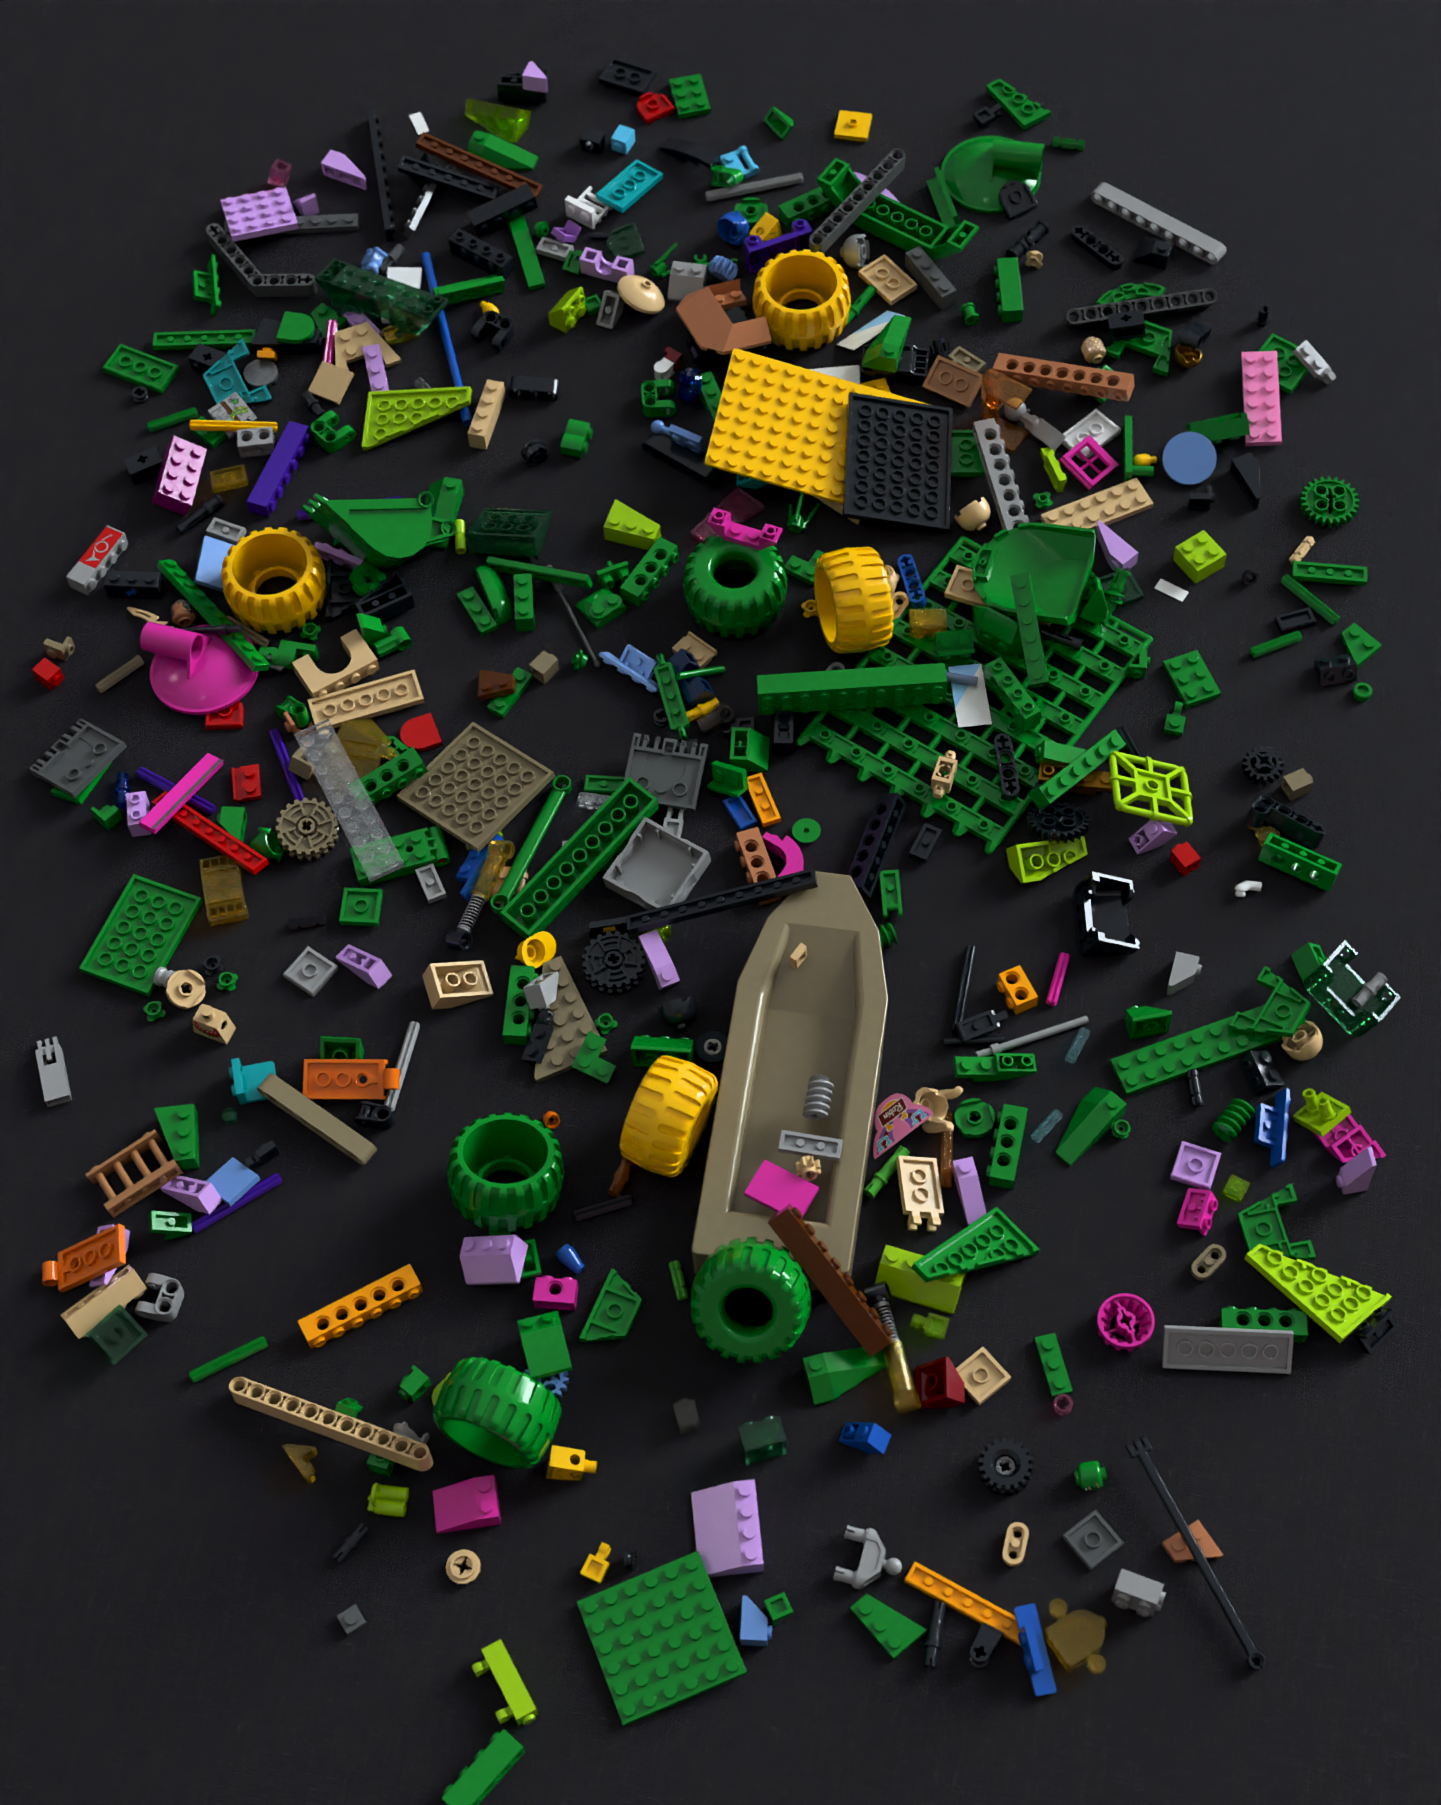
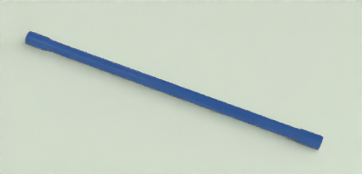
M423 252L420 257L427 277L454 387H463L443 306H439L433 294V288L438 286L433 271L432 259L429 252ZM466 406L460 409V415L463 425L470 426L472 416L470 409Z

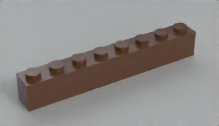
M788 1204L769 1219L768 1224L868 1355L872 1357L891 1343L892 1331L886 1324L883 1325L880 1322L877 1311L867 1305V1299L860 1290L857 1292L851 1277L848 1274L844 1275L838 1260L835 1257L831 1258L825 1243L822 1240L818 1241L812 1226L809 1223L805 1224L797 1207L793 1208L791 1204Z

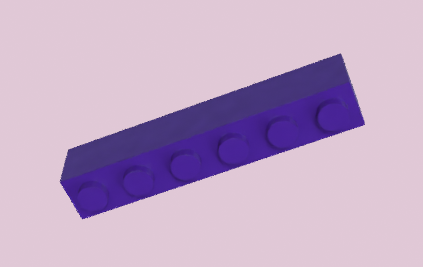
M292 421L288 422L247 499L249 512L269 517L271 512L276 509L277 501L282 497L286 484H289L292 472L297 469L300 457H303L307 444L311 442L312 435L310 434L309 426Z

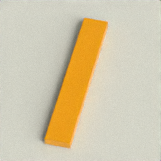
M914 1561L904 1580L905 1583L939 1602L946 1603L950 1608L981 1625L985 1622L1004 1632L1003 1637L1020 1645L1018 1639L1019 1631L1014 1615Z

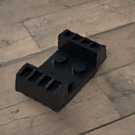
M871 344L863 345L860 367L862 381H873L876 374L911 376L912 386L923 385L927 375L929 349L904 344L897 371L894 373L862 367L865 352Z

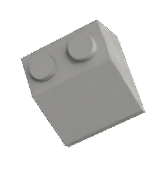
M673 261L669 279L668 301L681 302L687 294L706 287L708 279L707 265Z

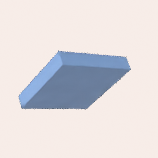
M232 1157L206 1182H211L222 1198V1201L231 1207L260 1181V1178L256 1173Z

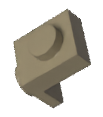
M68 636L63 644L48 638L43 643L47 655L64 661L73 654L75 649L72 638Z

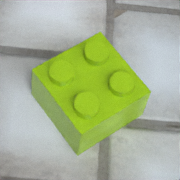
M1203 530L1175 547L1173 561L1196 584L1222 569L1225 565L1227 554Z

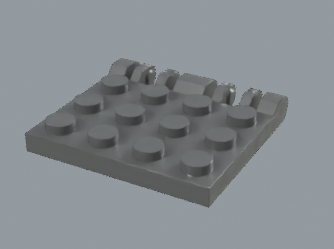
M82 718L75 723L76 727L73 725L70 728L74 734L73 737L65 733L62 736L63 740L58 739L50 747L53 753L49 751L44 753V756L49 761L45 762L38 759L36 764H33L28 769L33 776L43 779L74 798L127 747L120 739Z
M634 733L624 781L628 777L633 779L658 799V806L695 812L709 745L701 743L699 753L696 755L698 743L693 742L691 754H686V741H681L680 750L676 752L678 740L664 738L662 750H660L661 737H656L654 748H648L650 738L649 735H645L641 747L642 734Z

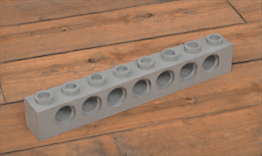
M994 418L973 422L972 433L1002 530L1005 528L1011 530L1018 528V524L1029 523L1028 516L1024 515L1023 500H1020L1018 496L1020 495L1019 487L1014 483L1013 469L1010 470L1009 455L1005 454L1004 439L1000 438L1001 430L999 424H996Z

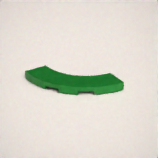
M1152 283L1120 285L1119 288L1112 291L1109 290L1103 294L1096 302V305L1160 296L1164 294L1166 287Z

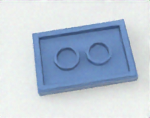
M204 536L194 583L223 592L222 563L224 557L228 556L227 552L233 544Z

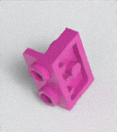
M1188 1188L1176 1223L1179 1228L1198 1230L1203 1236L1207 1235L1208 1229L1212 1225L1214 1211L1218 1207V1201L1212 1191Z

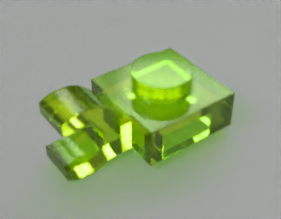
M930 1312L928 1318L913 1314L910 1326L925 1328L924 1335L944 1340L950 1318Z

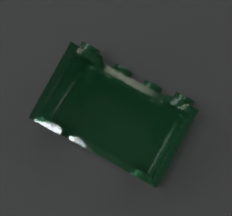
M1344 940L1306 977L1304 987L1349 1034L1354 1037H1361L1379 1024L1401 997L1386 983L1362 1008L1356 1007L1351 999L1359 993L1366 982L1348 965L1350 961L1358 956V953ZM1346 949L1349 952V957L1342 955L1341 950ZM1388 992L1391 995L1392 999L1388 1000L1384 998L1382 993Z

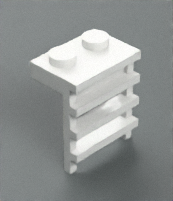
M589 186L578 199L568 195L565 198L566 216L594 230L595 225L601 222V218L606 216L607 212L613 208L597 200L596 195L590 192L592 187ZM586 197V198L590 199L591 201H593V202H595V203H597V204H599V205H601V206H603V207H605V208H602V207H600V206H598V205H596V204H594V203H592V202H590V201H588V200H586V199H584V198Z

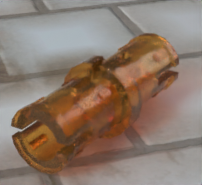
M622 1157L618 1170L613 1174L614 1179L608 1189V1194L613 1197L614 1194H616L615 1197L620 1196L625 1182L629 1180L628 1175L634 1164L633 1162Z

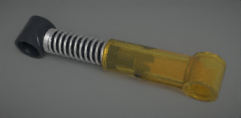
M492 840L489 843V855L470 893L471 899L464 911L465 913H463L461 922H459L455 930L449 931L446 935V945L449 949L467 951L471 948L473 944L471 928H474L475 919H478L477 917L481 913L484 902H488L507 859H511L514 856L515 846L510 840Z
M885 1281L866 1287L865 1295L869 1305L879 1314L880 1318L878 1319L883 1325L886 1324L892 1331L891 1343L883 1348V1353L894 1390L893 1399L897 1411L902 1415L921 1408L920 1398L914 1388L902 1341L897 1338V1331H895L894 1321H892L893 1315L889 1307V1303L892 1301L890 1289Z

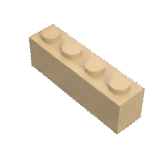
M487 379L467 433L470 447L487 450L506 397L504 382Z
M128 1265L111 1277L107 1285L96 1288L62 1313L61 1317L78 1339L86 1337L97 1325L106 1323L110 1318L109 1316L115 1312L122 1311L128 1302L141 1297L147 1287L136 1271Z

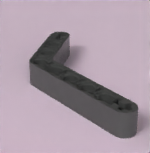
M212 223L206 227L210 245L255 297H311L317 293L315 277L312 274H261L220 225Z

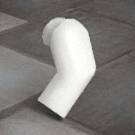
M1245 880L1236 885L1235 895L1245 897V892L1248 890L1261 892L1262 882Z

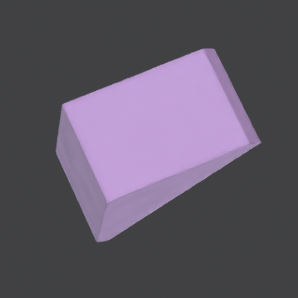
M530 61L522 74L523 89L548 92L547 77L533 61Z
M314 193L292 202L302 216H312L319 213Z

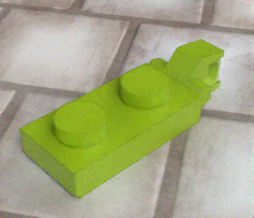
M1050 447L1041 448L1040 455L1044 461V468L1057 493L1063 492L1067 478L1060 468L1059 461L1054 456L1055 452Z

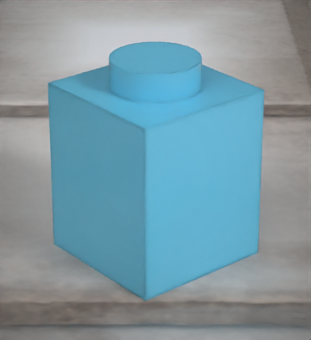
M619 125L611 137L612 150L626 155L635 143L634 129Z

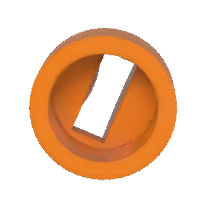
M548 1111L543 1116V1122L547 1128L554 1129L560 1124V1117L554 1111Z

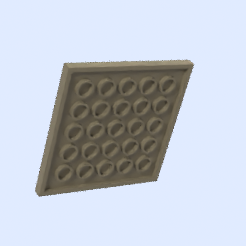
M472 722L426 767L428 772L421 778L410 782L397 795V799L479 853L555 777V774L547 767Z

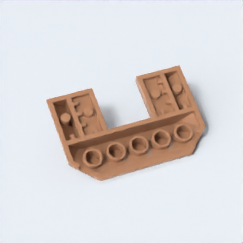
M740 279L710 285L687 294L676 307V312L701 350L707 351L709 348L716 350L717 354L725 355L732 353L735 348L746 350L772 343L765 316L732 324L724 310L747 305L746 298L740 290Z

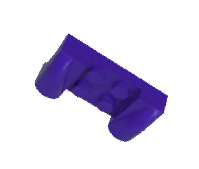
M798 219L791 225L792 233L765 242L757 235L747 237L744 240L745 266L750 275L757 274L768 260H774L776 255L780 253L787 254L790 250H809L810 235L813 233L809 223L804 219Z

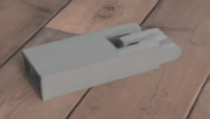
M57 1036L52 1037V1045L49 1038L45 1039L46 1046L44 1047L41 1040L37 1041L38 1050H35L47 1107L72 1101L63 1051L58 1043ZM52 1056H55L56 1063L48 1065L49 1062H53Z

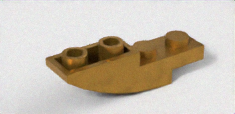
M1040 763L1038 781L1044 783L1067 765ZM1091 771L1067 791L1095 795L1096 791L1112 792V785L1109 783L1110 772Z

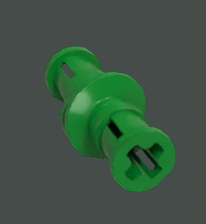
M1117 567L1115 568L1116 573L1110 582L1109 589L1103 590L1104 595H1106L1108 609L1107 617L1101 620L1105 624H1110L1109 619L1116 608V603L1122 605L1123 602L1119 597H1125L1121 592L1124 589L1128 575H1131L1130 572Z

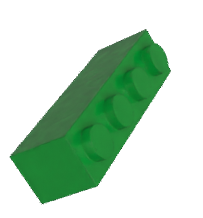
M1018 257L997 258V265L993 266L994 276H997V279H995V289H998V292H996V302H1000L997 308L998 316L1001 315L1002 322H1022L1023 303Z
M505 1729L501 1733H495L489 1741L491 1744L485 1750L482 1749L474 1757L475 1762L470 1767H465L460 1772L458 1781L454 1785L450 1784L444 1790V1796L442 1797L444 1804L479 1805L525 1753L524 1747Z

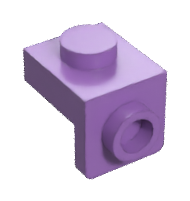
M567 220L564 228L554 227L551 233L556 236V240L559 242L575 243L581 227L572 220Z

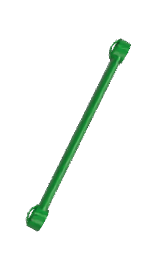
M559 775L553 779V788L499 892L491 898V909L495 914L501 915L500 912L504 909L505 902L507 904L510 902L564 796L571 792V779L568 776ZM559 782H563L561 789L556 787ZM501 900L500 907H495L494 903Z

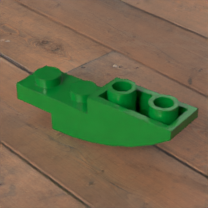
M996 1053L994 1057L955 1056L953 1059L955 1078H972L973 1082L1007 1080L1028 1076L1037 1072L1035 1055L1028 1053Z

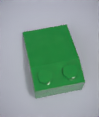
M558 1311L517 1321L531 1379L536 1380L572 1370Z

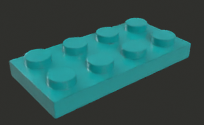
M636 159L598 191L596 199L623 213L663 179V173Z

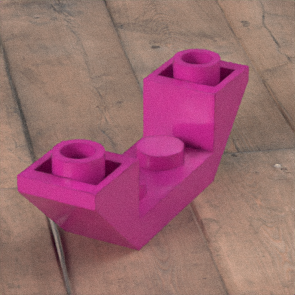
M713 508L707 520V524L724 540L756 550L776 545L783 531V528L765 523L761 531L731 522V513L717 508Z

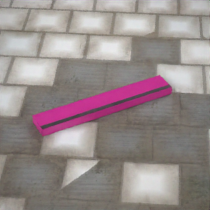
M207 753L139 821V826L156 834L223 766V760Z

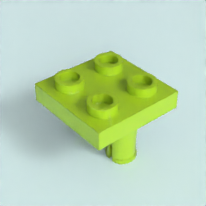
M1308 1088L1302 1093L1306 1105L1296 1112L1293 1118L1295 1122L1323 1137L1352 1112L1350 1107L1323 1092L1316 1096L1315 1090Z

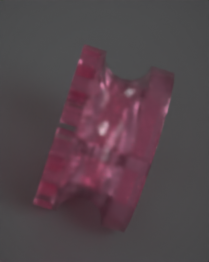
M1066 1394L1058 1395L1053 1404L1055 1412L1062 1416L1070 1413L1073 1407L1072 1398ZM1061 1400L1067 1401L1069 1406H1066L1065 1409H1061L1057 1405V1403H1061Z

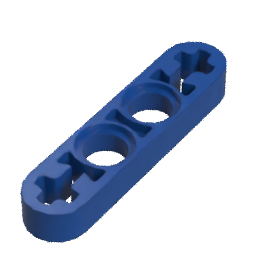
M903 554L898 558L897 563L911 606L917 609L922 608L926 605L927 599L914 559L910 554ZM914 573L913 576L906 577L907 574ZM918 585L917 588L910 589L911 586ZM919 595L920 599L916 600L915 596Z

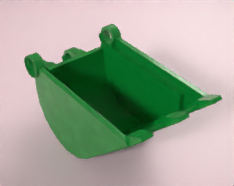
M427 491L420 493L417 498L328 500L315 493L312 497L317 502L309 499L306 503L311 507L306 505L301 507L306 514L334 539L343 544L352 554L371 566L384 570L399 567L422 548L445 542L457 530L456 524L453 521L432 516L431 506L434 503V497ZM421 496L429 498V505L421 503ZM445 524H449L452 527L451 533L444 526Z

